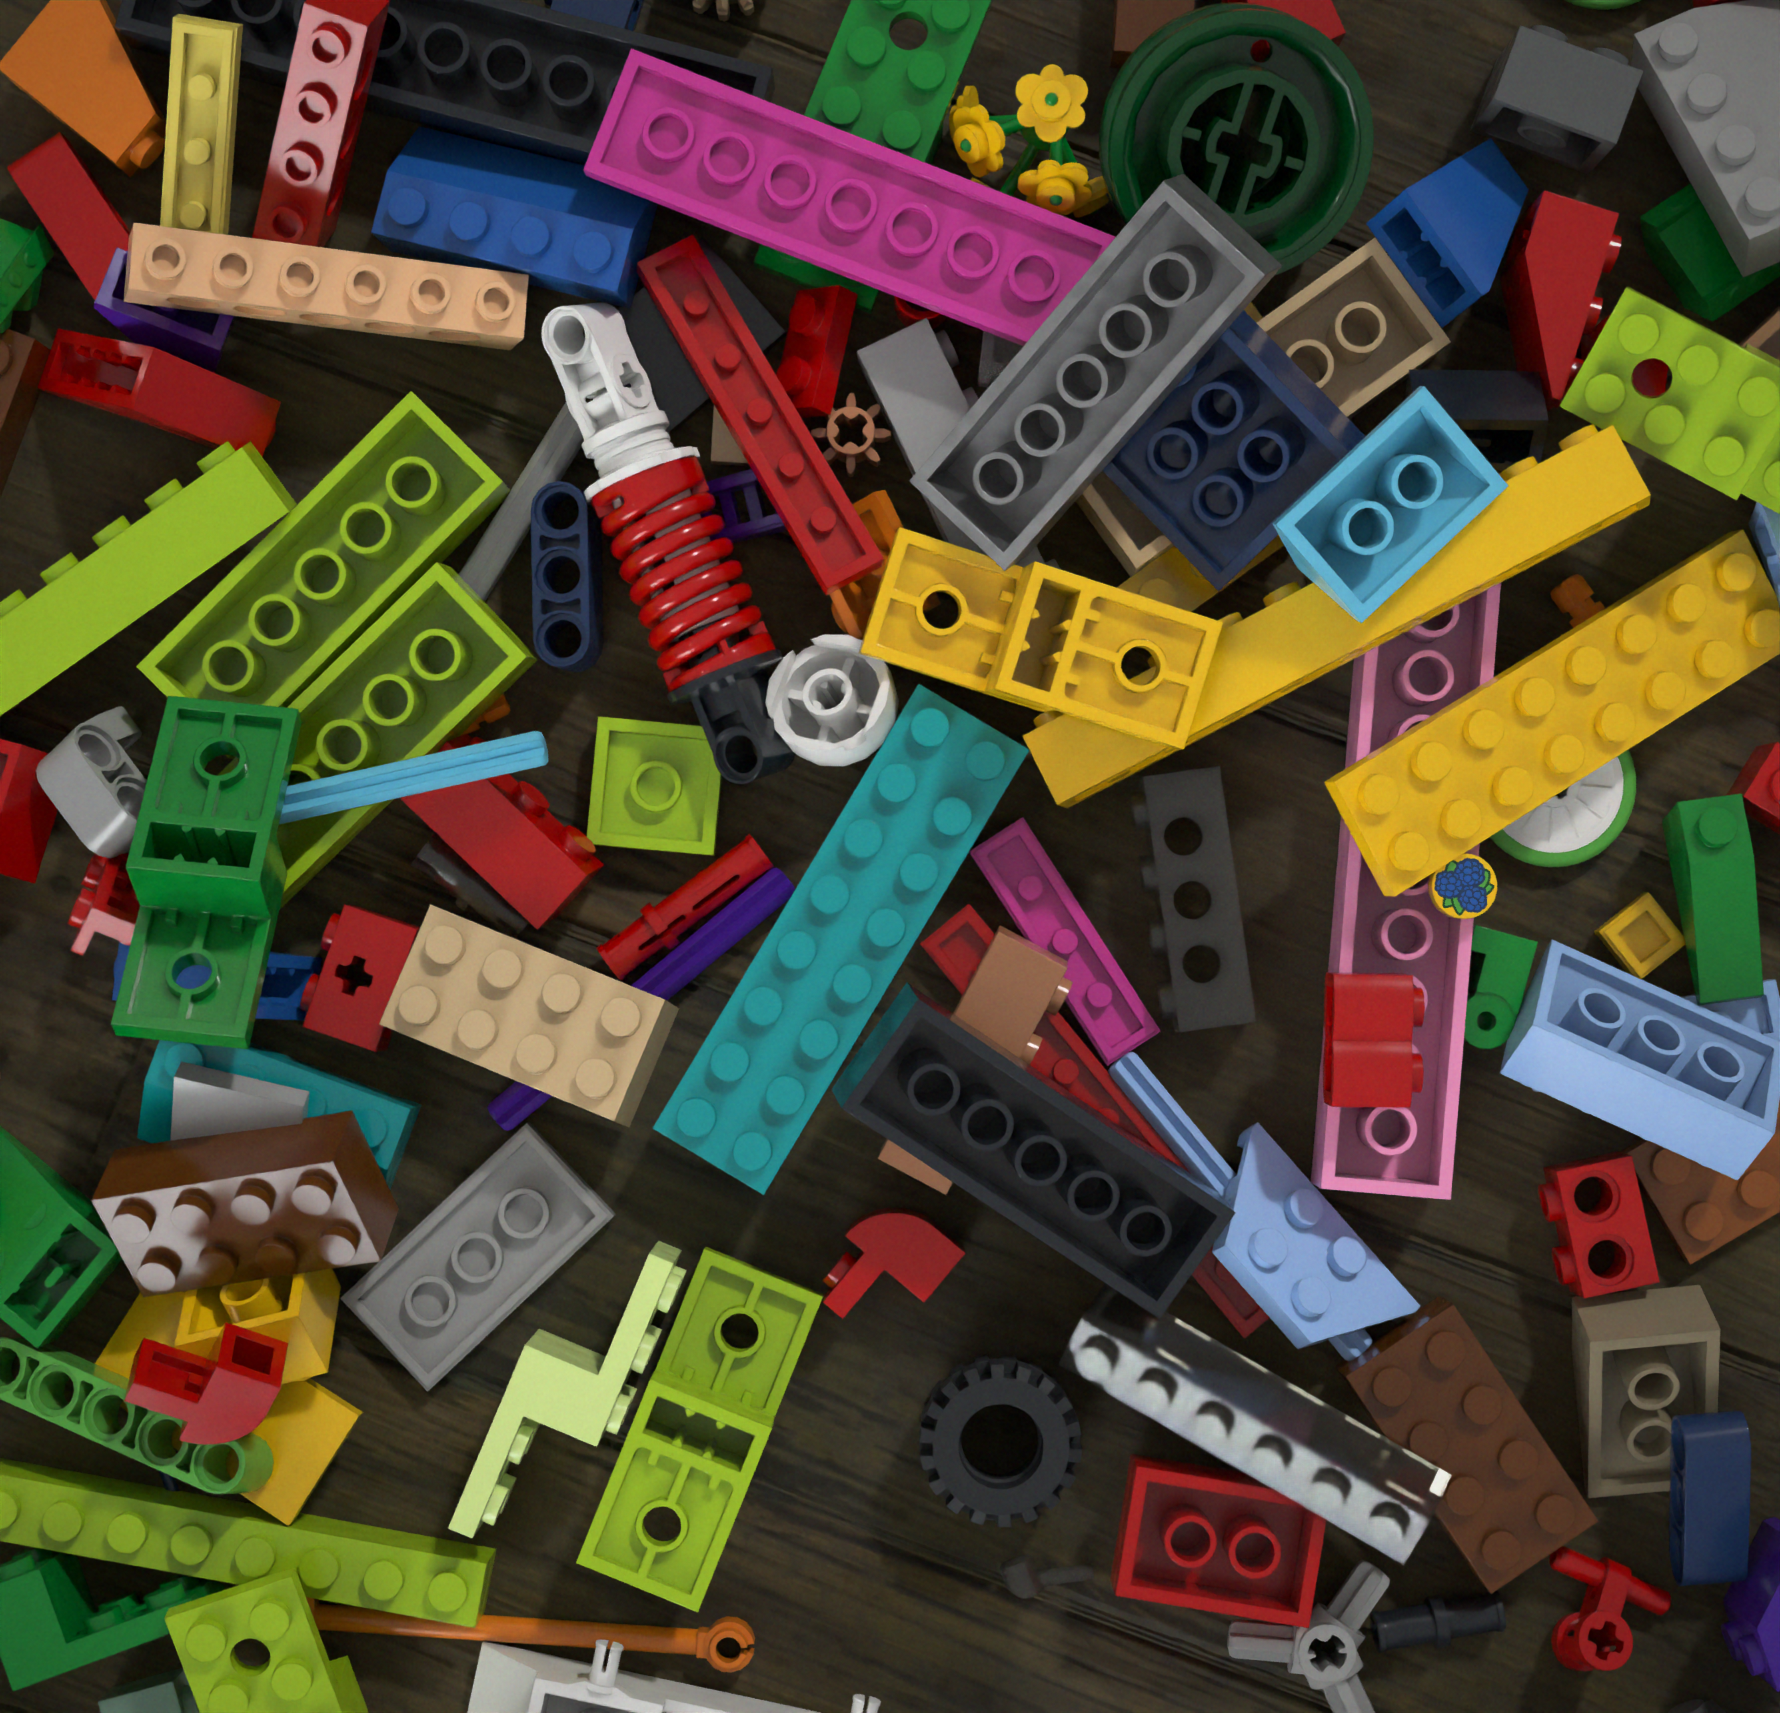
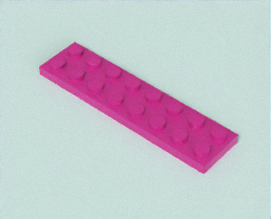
M632 48L583 169L585 175L1022 346L1027 343L1115 239V236Z

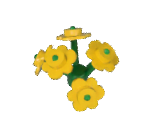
M1054 64L1045 66L1040 76L1027 74L1021 77L1017 82L1015 90L1016 97L1022 105L1019 107L1017 114L989 116L985 107L979 104L975 86H965L963 95L958 96L957 105L951 108L949 129L958 155L967 163L968 169L974 176L981 178L988 175L990 171L996 172L1003 167V157L1000 151L1005 146V137L1020 132L1028 144L1000 192L1013 196L1018 188L1021 193L1027 195L1026 202L1058 215H1067L1073 212L1075 217H1082L1087 214L1093 215L1099 208L1108 203V192L1103 176L1088 181L1087 168L1077 163L1065 138L1070 128L1080 127L1085 120V112L1080 105L1087 98L1088 87L1083 78L1071 74L1064 76L1062 69ZM1039 150L1049 151V160L1042 161L1038 165V170L1028 171ZM973 177L971 178V181L989 187L984 183L980 182L979 180Z

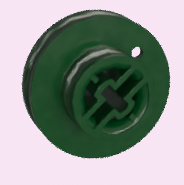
M1242 2L1219 3L1186 12L1170 20L1148 36L1129 56L1116 76L1104 105L1099 132V158L1105 187L1112 204L1125 224L1132 219L1164 180L1184 174L1282 265L1275 275L1298 266L1315 255L1341 230L1357 206L1366 186L1374 148L1373 118L1369 99L1362 80L1344 52L1319 30L1286 12L1264 5ZM1258 40H1266L1269 44L1267 57L1260 61L1253 60L1250 53L1252 45ZM1239 129H1242L1241 136L1236 145L1221 141L1219 149L1216 147L1217 140L1222 131L1238 135ZM1182 142L1187 145L1183 161L1180 158Z

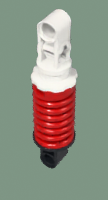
M600 302L554 308L548 313L543 322L542 342L564 389L568 409L577 422L584 438L581 446L585 456L595 460L594 464L596 469L599 470L598 474L600 476V479L584 491L587 502H591L598 518H603L601 522L602 531L608 536L615 537L612 540L610 550L615 558L623 561L619 571L622 579L633 584L629 591L631 601L638 606H643L640 609L638 619L641 625L652 629L647 640L650 647L656 651L663 652L657 659V665L660 670L665 672L663 677L668 687L669 693L667 698L670 705L692 702L713 752L716 767L728 781L735 784H746L784 771L792 764L796 753L791 750L776 732L774 719H771L768 715L765 704L769 683L766 671L779 663L783 656L780 649L775 648L764 622H759L762 615L760 609L756 605H750L739 609L737 606L750 600L753 592L747 583L742 582L731 587L728 582L741 577L743 567L737 560H730L722 564L719 562L720 559L731 555L734 550L732 540L727 537L710 540V537L723 531L725 523L722 517L716 514L703 518L700 516L713 510L716 502L713 495L708 493L709 488L699 463L700 454L698 449L692 446L674 448L670 442V436L665 431L670 425L665 411L659 410L656 405L649 378L638 361L626 332L625 322L615 307ZM628 383L631 384V388H629V387H624V386L627 385ZM586 398H589V399H592V398H593L592 401H590V402H588V403L586 402ZM746 628L749 635L740 638L738 632ZM752 742L754 743L757 749L758 758L756 757L753 751Z

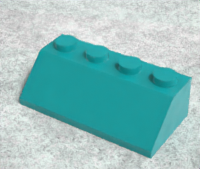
M159 1040L144 1081L137 1134L138 1139L149 1143L171 1140L174 1076L180 1063L186 1062L309 1091L307 1118L352 1110L391 1190L420 1111V1104L251 1042L249 1049Z

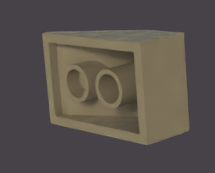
M1700 1285L1608 1293L1585 1299L1580 1296L1572 1297V1359L1584 1486L1588 1498L1670 1491L1671 1422L1673 1416L1718 1412L1720 1327Z

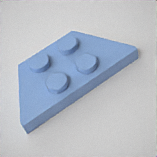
M1257 1122L1245 1129L1239 1135L1237 1146L1243 1148L1237 1176L1229 1180L1224 1199L1236 1213L1214 1242L1212 1253L1297 1349H1301L1336 1336L1348 1335L1390 1320L1395 1321L1415 1313L1420 1307L1416 1300L1263 1127Z

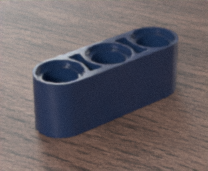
M557 481L548 483L538 490L531 506L533 642L539 657L549 665L565 671L580 672L596 664L602 654L604 644L601 518H598L591 502H587L584 491L570 483ZM571 498L575 499L579 507L577 520L569 528L558 530L553 519L555 509L562 501ZM576 562L580 570L579 583L569 593L560 594L555 586V575L558 569L565 563ZM576 625L581 633V645L575 654L562 658L556 648L557 636L566 626Z
M1741 1411L1673 1416L1670 1449L1669 1555L1673 1576L1678 1586L1745 1581L1747 1578L1751 1441L1747 1421Z

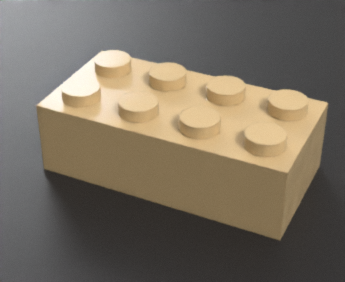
M430 905L379 1024L604 1118L630 1127L679 1008L665 999Z

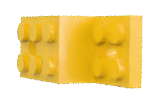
M899 527L896 530L858 653L1040 712L1056 710L1181 750L1184 749L1223 622L1036 561L1025 567L1014 564L1004 571L987 555ZM933 592H945L951 595L958 605L957 620L949 628H935L924 617V601ZM1133 647L1146 649L1155 660V674L1143 686L1129 682L1122 672L1121 662L1123 656Z

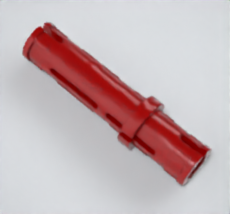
M748 834L743 841L711 865L698 872L692 879L653 907L649 902L639 909L642 913L641 917L603 945L597 946L596 949L621 981L626 977L625 975L664 946L671 950L680 942L677 937L715 908L721 906L727 899L766 870L772 869L774 865L754 838Z

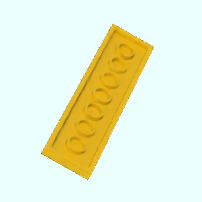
M1744 530L1728 532L1324 782L1384 896L1396 897L1780 654V608L1777 596Z

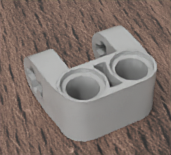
M122 706L100 713L79 724L38 763L36 769L37 779L42 789L79 839L89 850L106 858H114L130 851L147 780L125 752L141 737L142 732Z

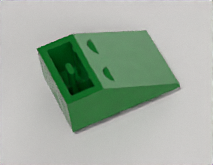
M0 1126V1318L38 1349L60 1337L123 1259L92 1201Z

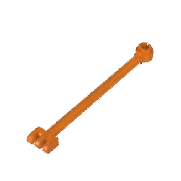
M306 1597L318 1630L596 1648V1640H609L607 1649H611L614 1641L624 1646L623 1650L696 1655V1658H706L713 1668L721 1672L730 1673L744 1668L750 1662L755 1649L748 1647V1645L755 1643L752 1628L746 1621L731 1616L718 1619L710 1627L690 1629L482 1615L477 1626L472 1628L357 1606L319 1604V1599ZM731 1637L738 1641L741 1648L748 1647V1649H741L740 1653L735 1657L727 1658L719 1653L717 1643L723 1638Z

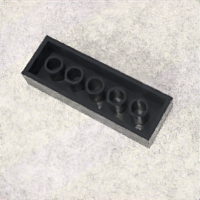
M906 983L832 1088L843 1110L1159 1319L1236 1213L1216 1190L909 983Z

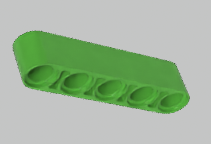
M0 1337L1 1400L205 1492L214 1494L249 1493L257 1491L270 1478L274 1464L272 1451L267 1442L258 1435L250 1432L239 1439L221 1444L204 1445L183 1441L181 1449L176 1453L172 1447V1433L177 1425L180 1428L182 1427L183 1420L125 1402L128 1408V1419L123 1429L121 1428L117 1415L119 1407L125 1399L128 1378L49 1343L37 1349L25 1338ZM17 1355L20 1360V1370L18 1376L14 1379L11 1367ZM71 1378L74 1393L73 1398L68 1404L65 1400L64 1389L68 1379ZM231 1449L235 1450L239 1459L238 1471L233 1479L228 1474L226 1467L227 1456Z

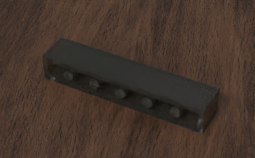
M1106 1283L1080 1319L1059 1362L1060 1366L1402 1564H1405L1431 1521L1451 1478V1474L1166 1311L1159 1319Z

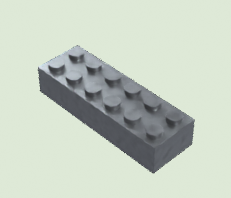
M1184 174L1164 180L910 479V482L1004 571L1025 558L1278 272L1282 265Z

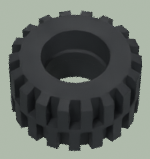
M988 1354L974 1357V1363L963 1366L960 1363L950 1370V1376L943 1382L939 1380L931 1390L932 1396L928 1404H924L919 1430L920 1458L923 1470H926L929 1485L936 1495L940 1493L943 1496L946 1506L956 1514L960 1510L969 1514L971 1522L984 1525L985 1519L994 1520L997 1522V1527H1012L1011 1520L1024 1517L1025 1523L1031 1522L1039 1518L1037 1511L1045 1506L1052 1510L1061 1501L1059 1494L1065 1487L1070 1489L1076 1478L1074 1470L1076 1463H1081L1082 1456L1080 1435L1082 1434L1078 1418L1070 1398L1067 1397L1062 1385L1053 1375L1049 1376L1043 1372L1040 1365L1030 1360L1027 1363L1018 1361L1015 1355L1002 1354L999 1359H989ZM995 1404L1012 1405L1027 1412L1034 1421L1038 1433V1444L1032 1457L1020 1468L1003 1474L988 1473L973 1466L965 1457L961 1445L962 1430L969 1418L980 1409Z

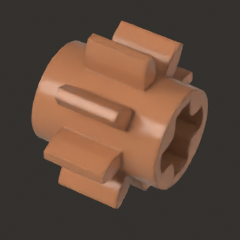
M849 393L846 400L847 407L837 411L832 407L831 415L824 416L828 420L827 428L811 430V435L817 442H828L829 448L823 454L827 463L830 465L837 458L846 463L847 474L849 477H853L856 471V463L867 459L871 465L876 467L880 465V458L874 450L875 442L884 443L890 441L891 431L884 428L875 429L873 422L878 419L881 413V406L879 404H875L867 411L856 407L854 393ZM844 423L847 427L853 429L860 423L864 426L862 430L864 444L858 447L856 444L849 442L841 447L838 445L840 442L838 427Z

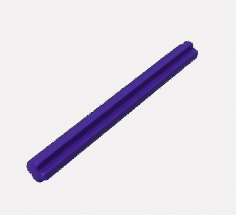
M772 868L631 986L666 1001L669 1000L788 901L795 891L794 885L780 869ZM516 1081L489 1103L488 1111L496 1123L508 1131L514 1129L552 1096Z

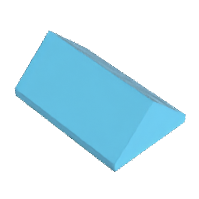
M1419 386L1272 524L1296 567L1357 622L1362 623L1508 487V484L1425 386Z

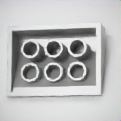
M1746 0L1697 7L1635 33L1632 67L1643 70L1638 89L1741 275L1745 277L1780 262V0Z

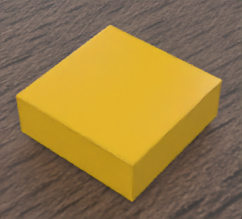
M1643 892L1594 931L1626 973L1639 979L1644 978L1686 945L1684 936L1649 892Z

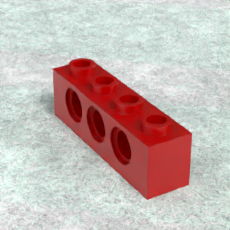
M306 0L304 2L252 238L323 247L335 232L390 0Z

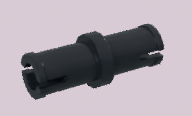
M1496 1590L1492 1594L1488 1592L1443 1600L1440 1595L1425 1597L1424 1604L1381 1612L1378 1610L1371 1611L1370 1627L1377 1652L1385 1653L1387 1650L1433 1643L1435 1648L1447 1647L1451 1645V1639L1494 1631L1503 1632L1506 1629V1617L1501 1597Z

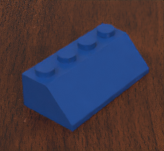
M419 126L387 170L371 233L393 252L444 264L529 275L528 284L631 309L639 279L637 262L644 259L658 204L586 176L583 170L585 165Z

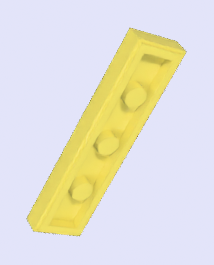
M183 14L173 17L160 226L228 235L243 24Z

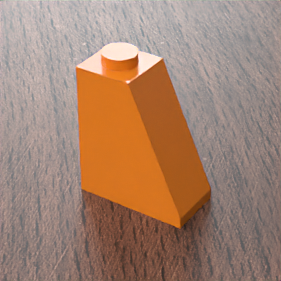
M50 0L0 61V71L49 113L127 176L131 177L138 168L145 169L149 167L161 154L165 146V139L163 137L166 135V120L125 38L115 28L116 19L107 1Z

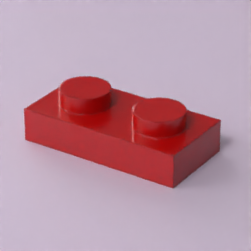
M841 285L797 291L795 302L789 315V329L781 364L776 376L801 418L829 416L832 412L858 295Z

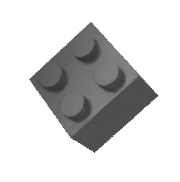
M1533 25L1529 29L1520 26L1495 62L1470 131L1588 175L1617 144L1643 70L1629 66V60L1614 50L1598 47L1589 51L1567 43V36L1554 28Z

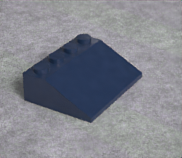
M1243 310L1102 471L1197 570L1220 591L1278 536L1272 523L1366 436Z

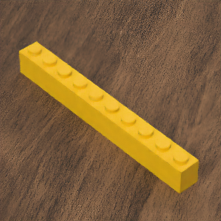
M1595 425L1586 426L1560 441L1558 445L1562 452L1538 464L1534 456L1528 457L1502 471L1499 475L1508 484V487L1362 623L1357 622L1315 583H1311L1301 589L1297 581L1284 585L1265 596L1263 602L1266 608L1245 619L1242 618L1239 612H1236L1218 620L1223 622L1185 747L1649 506L1651 494L1615 427L1611 425L1598 432ZM1153 656L1147 660L1151 668L1129 679V682L1143 686L1153 678L1156 670ZM1056 710L1046 711L1033 720L1037 728L1023 735L1056 804L1065 808H1069L1179 751L1178 749Z

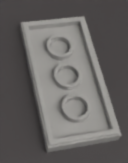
M528 1122L340 1299L428 1392L615 1216V1213L538 1130Z

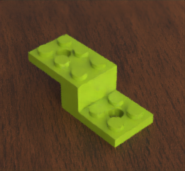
M1627 286L1560 407L1603 430L1613 425L1620 439L1735 500L1739 498L1740 494H1743L1780 514V360L1747 343L1745 347H1742ZM1655 358L1662 360L1669 366L1672 372V384L1666 392L1658 396H1647L1636 389L1633 383V371L1643 360Z
M704 1248L657 1367L650 1378L576 1561L577 1564L695 1612L699 1611L772 1430L775 1415L824 1294L711 1248ZM739 1313L753 1318L759 1331L756 1342L743 1349L730 1346L722 1335V1324L731 1315ZM668 1507L676 1512L680 1518L681 1531L675 1538L669 1541H658L647 1533L644 1526V1517L653 1508Z
M295 1567L171 1607L165 1615L166 1625L200 1713H369L348 1655L329 1661ZM244 1639L259 1640L267 1646L270 1652V1659L259 1666L246 1665L236 1656L234 1646Z

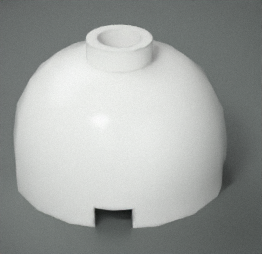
M830 634L811 639L814 643L813 646L805 648L797 655L792 650L779 662L769 679L765 704L768 715L771 719H774L776 732L793 752L820 766H847L868 758L882 746L896 722L899 704L898 695L891 671L884 661L858 653L862 640L850 635Z

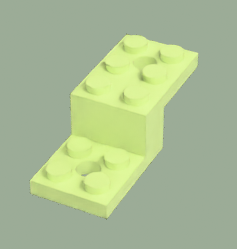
M658 1241L650 1251L606 1356L542 1329H538L522 1350L448 1529L473 1538L483 1522L494 1526L499 1513L502 1514L517 1479L506 1473L511 1462L520 1464L524 1454H527L540 1423L596 1447L605 1431L617 1435L637 1391V1388L626 1384L632 1370L640 1374L643 1373L662 1329L651 1325L657 1310L668 1313L687 1270L676 1266L682 1250Z

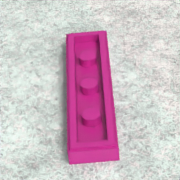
M1023 817L969 851L1023 937L1068 961V969L1063 977L1072 981L1073 984L1064 1001L1107 1066L1161 1032Z

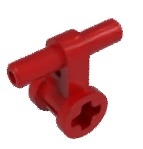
M1565 1546L1550 1554L1549 1564L1552 1569L1588 1584L1580 1612L1563 1616L1553 1629L1551 1642L1556 1658L1566 1668L1579 1672L1591 1670L1610 1671L1620 1668L1629 1659L1633 1648L1631 1630L1626 1621L1621 1617L1625 1601L1661 1616L1670 1608L1672 1601L1670 1593L1632 1576L1629 1567L1607 1557L1597 1561ZM1574 1631V1636H1568L1569 1632ZM1616 1646L1614 1651H1609L1610 1647Z

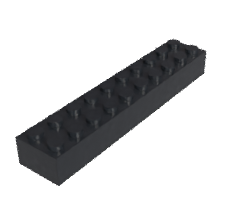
M122 0L115 28L132 48L170 58L173 17L178 14L243 24L239 77L285 88L302 9L306 0ZM390 0L364 110L496 145L585 165L631 48L772 103L775 91L773 68L517 0Z

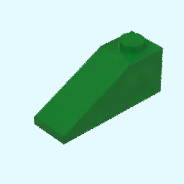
M1742 793L1677 802L1662 820V826L1697 1005L1760 998L1764 995L1755 862Z

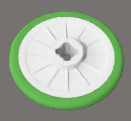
M1629 749L1560 792L1559 798L1558 796L1552 797L1489 838L1514 858L1536 866H1570L1598 855L1619 836L1628 822L1633 809L1636 795V774Z

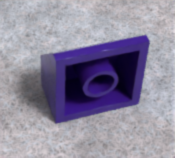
M1772 1517L1762 1521L1749 1547L1746 1580L1732 1582L1723 1599L1729 1621L1721 1624V1630L1726 1646L1734 1661L1742 1660L1752 1676H1760L1779 1692L1780 1520Z

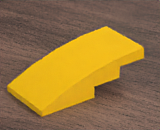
M186 1291L143 1297L140 1292L95 1364L129 1379L134 1355L143 1338L174 1347ZM310 1378L304 1381H292L281 1384V1389L260 1425L251 1432L266 1441L270 1447L274 1461L272 1474L266 1484L257 1491L239 1494L290 1526L363 1412ZM123 1401L120 1406L128 1412L127 1405ZM179 1425L175 1427L171 1438L172 1446L178 1451L183 1444V1441L179 1440L181 1431ZM231 1449L226 1461L227 1472L232 1479L239 1467L238 1455L234 1449Z

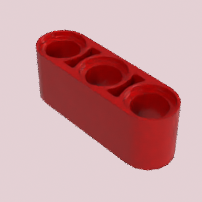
M59 131L8 165L7 169L88 292L96 300L116 248L128 251L131 231L78 152L65 135Z

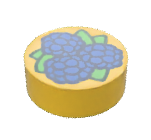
M1464 853L1430 874L1428 892L1434 906L1444 915L1456 919H1470L1483 914L1492 905L1497 894V879L1493 869L1484 859L1473 854Z

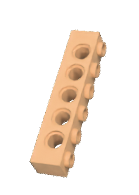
M133 223L128 241L124 302L511 350L524 339L529 275Z

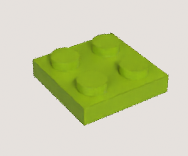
M598 716L587 838L594 845L715 856L722 775L716 767L713 752L702 726Z

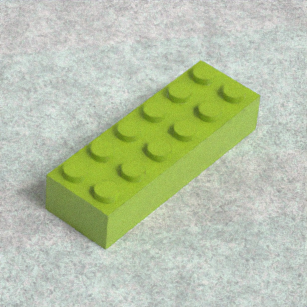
M410 391L136 667L167 697L178 696L287 708L436 562L442 563L506 499L511 490L447 425ZM226 755L228 758H231V759L236 758V757L231 756V755Z
M436 562L287 707L298 709L302 722L288 786L437 753L447 741L459 737L538 660L537 656L452 567ZM234 758L217 776L225 775L234 770L239 763V759ZM394 799L279 824L276 836L287 871L280 909Z

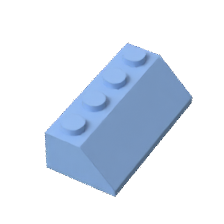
M1552 939L1542 956L1520 1006L1515 1026L1507 1040L1500 1074L1738 1181L1775 1134L1780 1100V1042Z

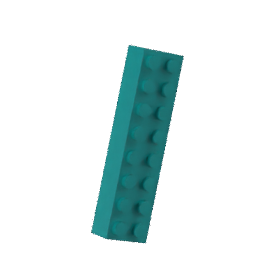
M917 685L653 1126L654 1130L759 1193L765 1194L1028 754L1029 749L924 686Z

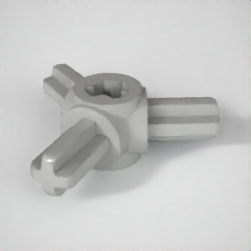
M1360 1560L1327 1607L1317 1602L1312 1609L1309 1628L1273 1622L1233 1620L1229 1626L1227 1638L1229 1656L1238 1659L1287 1663L1289 1673L1304 1674L1311 1689L1323 1690L1333 1713H1375L1357 1674L1363 1667V1662L1357 1649L1365 1639L1359 1628L1388 1588L1390 1579L1373 1564ZM1315 1638L1323 1642L1331 1638L1336 1648L1330 1655L1325 1651H1319L1315 1654L1310 1645Z

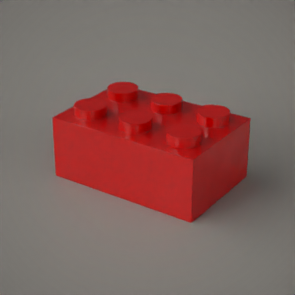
M1131 1454L1110 1577L1115 1596L1309 1628L1330 1498L1320 1485Z

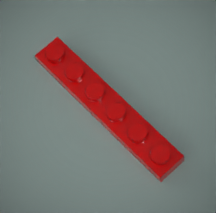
M694 235L637 262V274L824 594L827 596L882 567L884 560L882 554Z

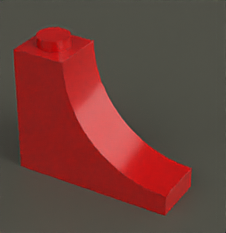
M59 328L37 387L55 396L140 421L213 449H217L229 441L235 451L251 441L261 456H263L265 448L271 443L275 435V419L281 405V401L155 347Z

